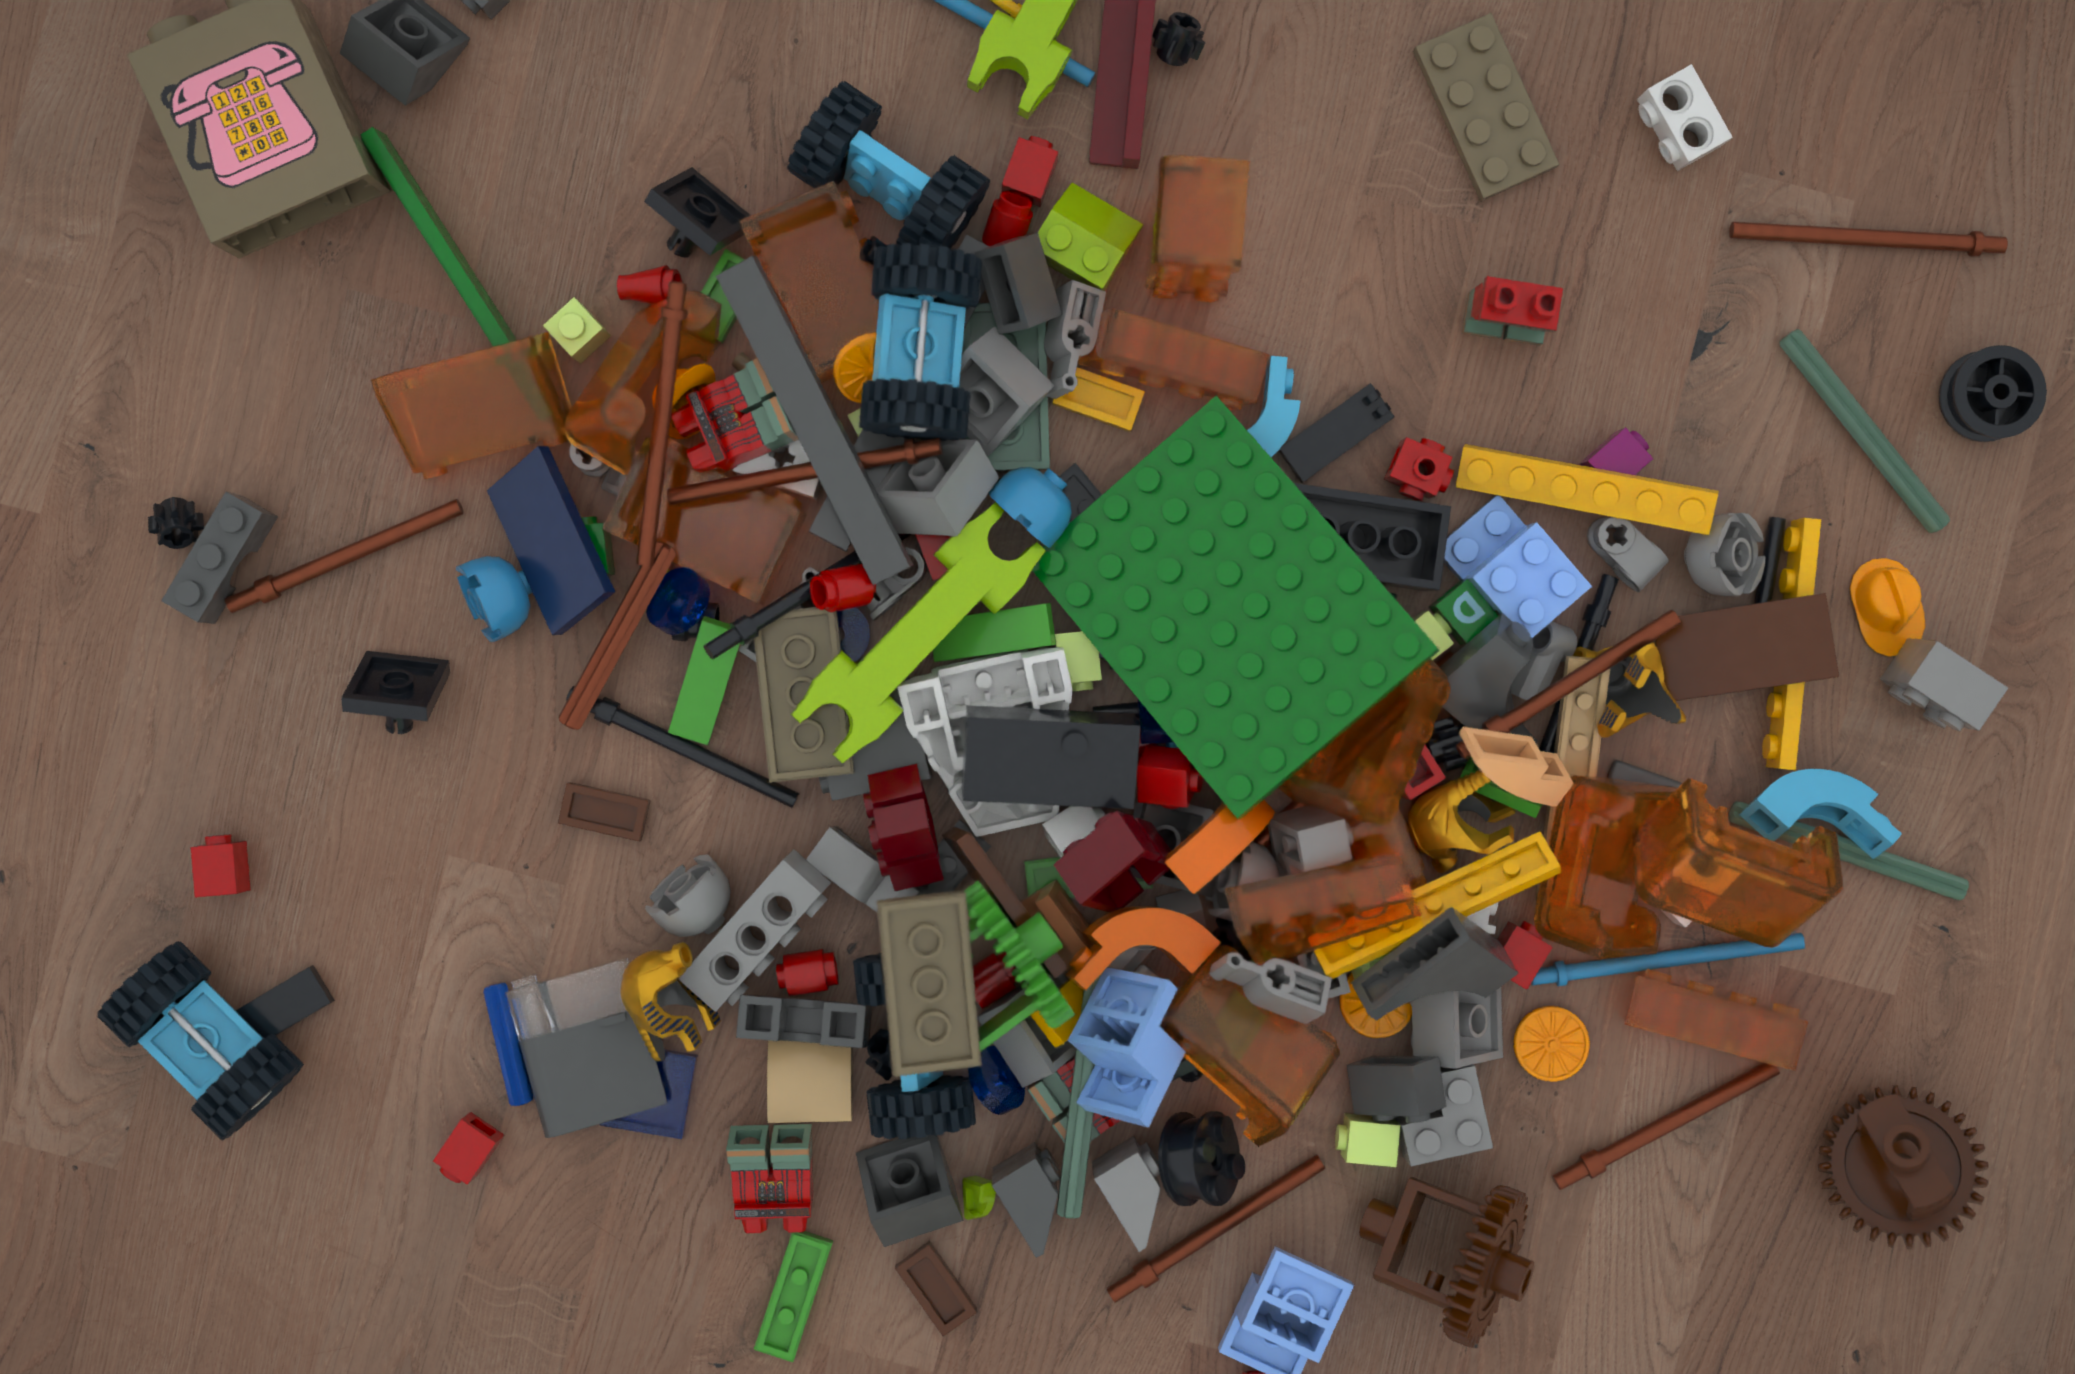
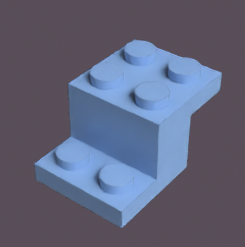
M1495 495L1447 536L1444 563L1460 581L1468 579L1494 611L1497 610L1499 614L1503 613L1511 621L1522 624L1532 638L1592 587L1537 522L1525 525L1499 495Z
M1107 967L1102 972L1068 1039L1073 1046L1095 1065L1076 1102L1085 1111L1149 1128L1186 1052L1159 1027L1178 989L1170 980Z
M1274 1247L1262 1275L1251 1273L1218 1346L1219 1353L1265 1374H1301L1308 1359L1317 1363L1320 1362L1354 1284L1346 1278L1278 1247Z

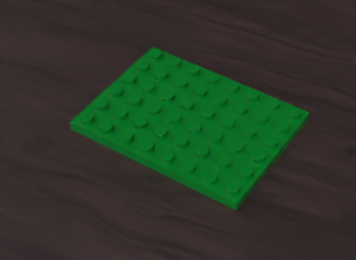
M1217 395L1069 523L1062 536L1050 548L1044 545L1043 548L1046 551L1032 569L1038 579L1237 819L1243 818L1440 651Z

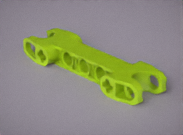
M1025 0L1016 18L997 10L980 38L978 53L968 78L967 87L978 93L992 73L1000 69L1016 71L1023 77L1026 83V89L1021 97L1017 114L1028 120L1039 104L1053 91L1070 59L1072 49L1056 40L1078 0Z
M996 502L978 517L966 523L958 536H950L935 552L934 556L948 570L865 657L856 664L843 650L840 651L812 680L803 699L790 714L798 723H801L824 704H835L844 709L849 717V732L832 754L840 763H844L865 745L878 739L899 717L904 709L889 695L967 613L981 601L993 614H996L1025 585L1030 572L1046 551L1036 542L1029 548H1026L1015 560L1007 561L995 556L989 548L988 534L994 523L1005 511Z

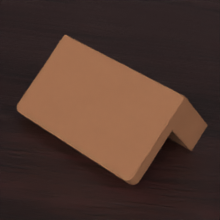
M1057 880L1020 901L1031 917L1039 912L1064 947L1057 953L1066 964L1067 970L1072 968L1069 962L1084 946L1090 949L1094 945L1082 933L1089 924Z

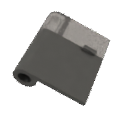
M628 958L548 981H538L536 974L511 981L513 989L505 992L545 1138L564 1135L668 1104L657 1062L651 1057V1053L648 1052V1047L645 1046L642 1035L639 1034L632 1017L621 999L622 975L629 965Z

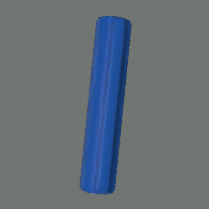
M506 983L489 985L484 988L483 993L509 1104L511 1106L524 1105L533 1100V1093L518 1041L520 1037L508 986Z

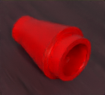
M667 265L629 275H619L617 279V293L620 300H632L666 307L669 281L682 282V279L677 269H670Z

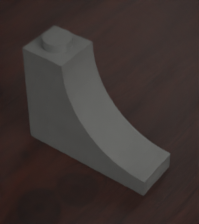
M1501 613L1434 671L1427 695L1466 727L1482 729L1483 722L1496 714L1501 717L1514 709L1511 684L1520 670L1529 662L1534 639L1522 624L1511 621ZM1523 723L1510 731V734L1531 736L1537 745L1538 740L1526 729Z
M909 675L904 679V681L910 679ZM897 687L889 696L902 707ZM902 712L878 739L865 745L853 755L855 773L819 777L823 794L830 792L831 800L835 801L869 793L870 788L867 775L913 764L918 765L922 780L931 779L932 774L928 757L916 737L913 738L908 730L904 713Z
M1451 906L1352 981L1351 984L1367 1014L1378 1020L1410 1001L1435 993L1465 991L1486 998L1519 973L1500 941Z

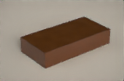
M568 782L564 792L558 824L634 841H642L651 800Z
M930 1241L896 1264L895 1270L942 1336H945L977 1313V1307Z

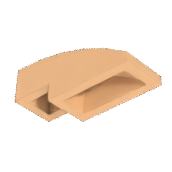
M1463 727L1459 732L1475 764L1484 775L1497 786L1517 797L1534 803L1557 807L1574 784L1557 753L1540 751L1531 736Z

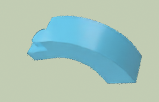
M1270 356L1267 360L1262 410L1256 423L1247 430L1270 457L1288 439L1300 409V400L1284 399V394H1291L1294 376V370L1287 368L1288 357Z
M1826 769L1798 770L1780 777L1739 814L1770 843H1773L1799 819L1817 818L1827 821L1840 829L1872 859L1892 846L1902 835L1886 816L1878 813L1870 806L1871 802L1879 795L1877 792L1849 775Z

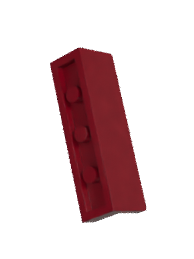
M1156 0L1104 1L1089 155L1090 164L1134 169L1139 167Z

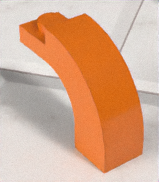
M1263 800L1243 818L1237 819L1222 801L1217 810L1201 826L1168 853L1165 863L1194 895L1259 835L1273 818L1275 811Z
M1153 906L1126 907L1100 917L1082 932L1094 945L1090 949L1084 946L1073 956L1069 962L1072 968L1066 976L1077 987L1087 990L1118 955L1129 948L1140 945H1152L1158 948L1182 971L1193 974L1221 942L1203 925L1182 913Z

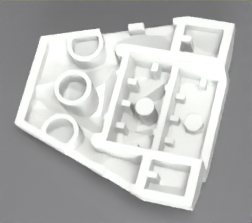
M1063 647L997 653L947 664L931 669L929 674L906 680L898 686L908 730L913 738L916 737L928 756V762L933 770L938 772L948 788L950 797L976 837L1046 822L1059 813V805L963 801L962 771L966 705L1069 710L1073 689Z

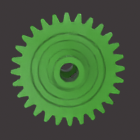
M979 881L967 888L965 892L968 915L970 917L968 920L970 943L982 934L986 940L996 938L997 941L993 944V949H995V953L1006 951L1007 954L1002 959V962H1006L1005 967L1008 968L1016 965L1012 972V975L1016 976L1015 980L1020 982L1026 979L1021 984V988L1026 989L1025 994L978 1028L980 1052L1037 1010L1040 1011V1015L1051 1028L1061 1026L1076 1015L1040 965L1064 947L1042 915L1037 912L1014 929Z

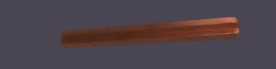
M656 541L653 566H641L559 715V721L566 727L579 730L584 724L676 556V551L669 545Z

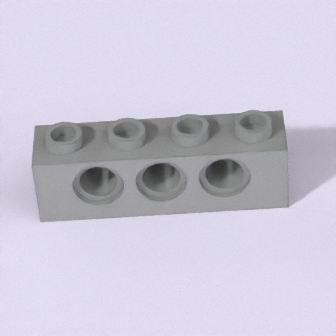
M793 849L696 957L679 980L715 1012L725 1001L733 1006L740 998V995H743L749 988L743 981L750 973L753 972L759 977L775 959L769 953L775 945L780 943L785 948L801 930L796 924L800 917L806 913L812 918L828 900L822 893L831 882ZM776 896L787 898L792 905V911L782 910L777 904ZM750 926H757L762 929L766 941L754 938L751 934ZM727 955L735 958L739 964V970L731 969L726 964L724 956Z

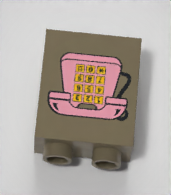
M225 0L228 10L199 23L192 15L173 16L156 23L148 30L147 37L151 44L127 54L210 243L239 259L391 192L384 174L361 140L360 134L365 131L312 12L301 0Z

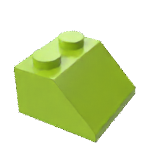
M1072 182L1051 209L1038 231V235L1049 267L1071 280L1105 291L1144 224Z

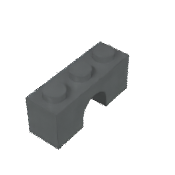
M225 492L161 601L196 622L215 624L226 606L225 598L231 596L236 589L230 585V580L236 567L248 553L258 552L278 516L243 495Z
M750 994L740 995L736 1038L799 1041L829 1046L865 1048L868 1046L870 1039L872 1006L848 1002Z

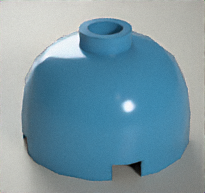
M1032 467L1016 468L999 479L989 492L990 497L1013 519H1017L1027 528L1026 530L1048 548L1062 536L1069 525L1072 515L1071 502L1062 491L1068 484L1050 468L1044 474Z
M491 556L473 559L456 566V571L463 574L457 577L472 616L475 620L478 618L484 619L488 625L487 628L481 631L489 642L500 640L520 629L527 620L530 611L528 595L533 593L523 570L517 572L509 561Z

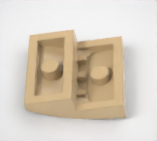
M768 1041V1123L852 1121V1047L820 1045L819 1043L799 1041Z

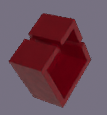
M913 764L867 775L870 792L864 793L863 799L868 818L874 817L875 819L871 820L872 825L868 826L873 850H882L877 852L882 877L890 875L895 892L943 881L944 876L933 817L918 765Z
M1115 811L1101 817L1095 823V829L1084 839H1079L1069 844L1063 851L1064 856L1053 864L1080 905L1110 913L1126 907L1144 891L1129 867L1134 865L1146 884L1152 885L1170 870L1165 860L1171 850L1151 822L1137 817L1134 819L1131 815Z

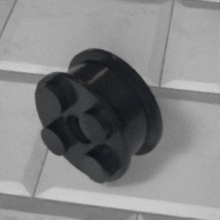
M1990 346L1964 355L1948 368L1939 388V405L1945 421L1962 437L1977 442L1996 441L2018 435L2026 431L2037 421L2046 402V382L2039 365L2027 353L2011 346Z
M1209 1111L1200 1118H1196L1189 1112H1178L1167 1120L1159 1141L1158 1165L1161 1181L1168 1197L1179 1206H1191L1198 1200H1203L1211 1206H1222L1227 1203L1235 1192L1238 1179H1242L1245 1174V1160L1240 1154L1238 1138L1232 1119L1219 1111Z

